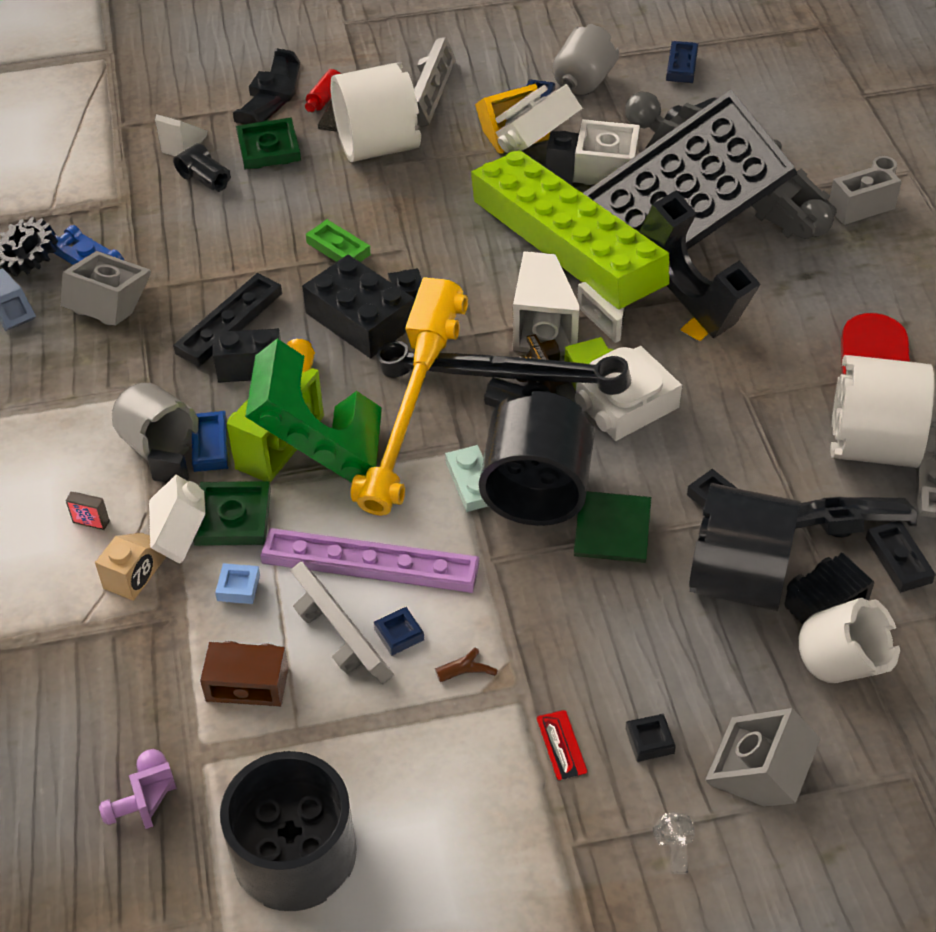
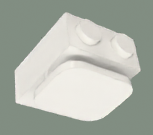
M567 84L546 97L540 98V95L548 90L546 85H543L495 118L497 123L505 119L507 120L505 126L495 132L499 137L497 140L500 147L506 153L517 150L522 151L530 147L583 109Z
M642 346L635 349L627 347L617 348L589 363L596 365L601 359L609 356L624 358L628 362L631 375V385L626 391L616 395H608L599 390L597 383L577 382L576 403L582 407V411H586L596 421L600 430L607 432L615 441L665 416L680 406L682 384ZM611 373L605 376V378L617 377L621 373Z

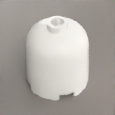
M858 598L820 611L810 616L801 627L799 651L802 661L813 676L827 683H839L890 672L896 666L900 653L899 645L893 647V639L890 630L896 628V625L888 610L876 599L868 601L864 598Z

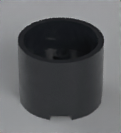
M532 391L531 397L518 398L512 401L506 398L498 404L491 416L479 478L480 495L494 512L517 523L545 526L567 521L581 511L586 500L595 435L594 425L591 426L589 420L582 414V407L564 396L541 391Z
M711 483L703 510L704 517L696 542L689 581V592L778 611L801 501Z
M282 751L268 754L252 761L241 769L229 783L220 806V823L240 886L250 896L263 903L265 907L279 911L305 910L327 901V898L344 883L346 878L350 877L356 859V841L349 796L344 781L337 771L327 762L314 755L296 751Z

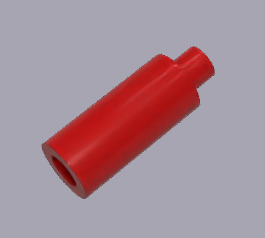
M329 69L307 94L305 109L308 112L312 113L315 110L323 109L331 99V77L341 74L339 71Z

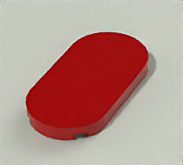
M878 313L859 314L849 319L844 325L841 336L842 374H846V366H842L844 355L910 362L908 334L905 328L895 319Z

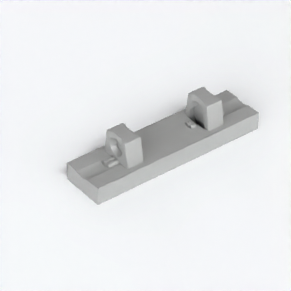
M446 37L436 39L429 56L420 59L417 64L421 76L414 91L419 109L417 114L419 126L430 124L456 60Z
M302 561L295 565L290 571L305 589L306 593L293 607L307 623L324 614L339 632L346 643L332 658L340 669L349 674L363 664L382 684L387 682L394 676V673L317 576Z

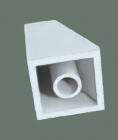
M523 252L513 303V351L529 352L530 346L526 341V336L536 334L540 343L555 339L559 346L560 356H564L566 346L578 343L579 303L556 254Z

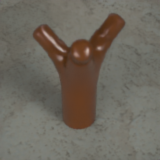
M476 647L467 655L435 668L440 683L465 673L484 672L496 676L498 670L489 665L474 661L479 654V649Z

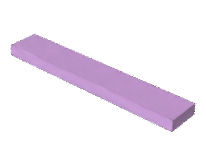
M274 528L269 529L260 555L262 564L293 568L302 561L312 571L469 593L474 591L479 569L478 556Z

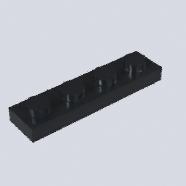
M256 273L173 345L175 354L200 367L213 355L214 332L241 331L282 295L281 284Z

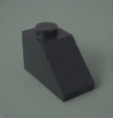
M551 131L546 150L545 168L573 186L575 152L579 133Z

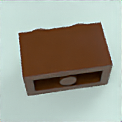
M225 641L223 643L209 642L200 679L205 701L281 707L289 669L285 647L268 643L251 645L239 644L234 641Z

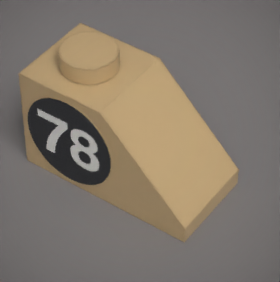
M134 533L115 536L95 561V565L103 589L134 601L166 556L150 548L149 535Z

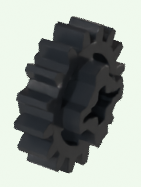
M31 217L27 223L20 219L18 224L8 225L9 231L0 232V269L3 268L8 274L12 272L14 276H18L21 271H24L28 275L33 268L39 270L42 261L49 262L51 260L48 254L56 252L54 247L58 243V239L55 236L56 233L50 224H46L42 218L36 221L34 217Z

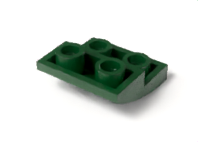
M587 491L585 504L578 513L574 556L646 563L651 497Z

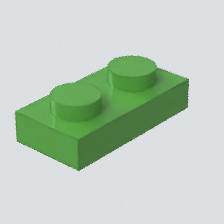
M328 219L306 233L308 245L336 262L348 254L359 262L371 255L370 245Z

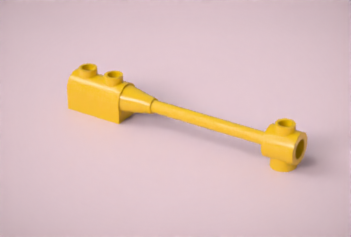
M423 277L405 327L411 348L415 349L414 369L380 467L369 468L366 475L356 474L351 484V500L357 502L362 510L370 514L387 515L390 513L393 504L401 505L404 501L405 485L400 484V478L393 472L426 372L430 369L440 351L446 347L448 339L456 340L458 338L460 325L459 321L455 320L456 314H465L468 307L467 295H463L462 288L453 281Z

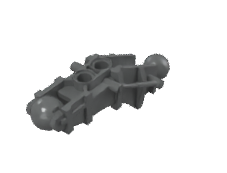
M640 91L633 94L627 100L625 116L630 124L640 125V128L649 127L655 132L646 146L648 148L702 109L686 103L679 113L669 121L660 116L661 104L657 97L649 92ZM776 139L773 140L776 143V145L781 149V142ZM802 169L797 171V175L752 205L757 211L755 216L761 221L767 219L784 229L782 233L787 238L792 234L803 239L824 235L832 227L834 216L837 213L836 208L828 201L830 195L824 190L821 191Z

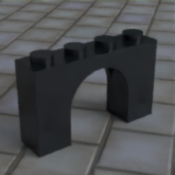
M675 190L652 204L640 233L669 252V285L667 287L714 339L738 322L761 284L740 260L717 274L713 281L708 280L697 270L689 257L686 247V235L697 213Z

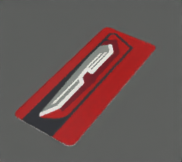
M561 710L537 716L536 719L556 778L563 780L586 774L587 769L567 712Z

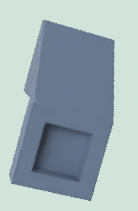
M2 268L0 269V322L4 330L7 331L35 319L36 315L22 288Z

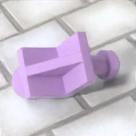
M149 749L140 754L136 764L138 772L129 775L134 795L111 802L110 799L102 801L99 810L103 823L107 825L117 823L116 818L139 810L145 829L153 827L151 817L168 791L177 789L169 763L162 752L156 749Z

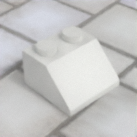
M582 119L575 152L573 182L586 185L597 184L634 158L637 154L640 125Z

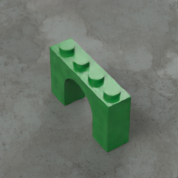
M277 338L255 355L245 417L351 483L356 474L366 475L369 468L377 466L382 407L356 391L334 407L332 428L324 425L311 413L302 396L301 377L304 355Z

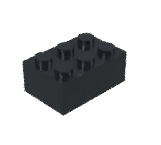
M349 254L302 285L306 314L370 359L377 355L378 350L384 344L396 341L407 333L405 327L415 301L414 297Z

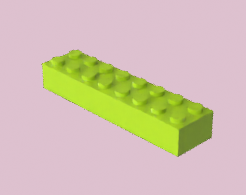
M521 150L509 152L506 156L493 162L485 163L483 166L471 171L474 202L542 253L556 254L562 268L581 282H586L602 298L620 310L669 285V252Z

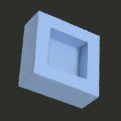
M223 563L215 591L217 601L253 604L260 579L259 566Z

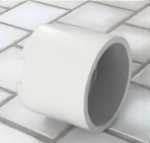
M402 62L333 75L331 77V98L337 130L344 152L350 162L419 148L421 132L420 130L415 131V126L418 123L417 114L419 109L409 73H402L401 68H403Z
M844 355L842 366H846V374H841L838 377L831 427H833L832 433L835 435L837 443L831 442V458L918 468L925 453L932 417L934 397V372L932 365Z

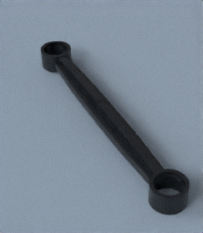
M391 341L384 344L377 352V359L383 374L391 378L407 374L411 369H414L415 352H410L408 346L402 341ZM439 353L428 370L430 372L494 378L597 383L599 390L608 395L620 394L631 385L628 362L619 356L605 357L594 365L533 358ZM401 357L398 360L389 362L393 358ZM611 373H621L617 377L605 378V376Z

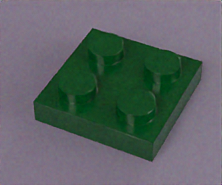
M292 117L236 126L244 170L301 161Z
M270 481L200 482L199 487L204 490L206 514L193 539L194 546L265 544L271 496Z

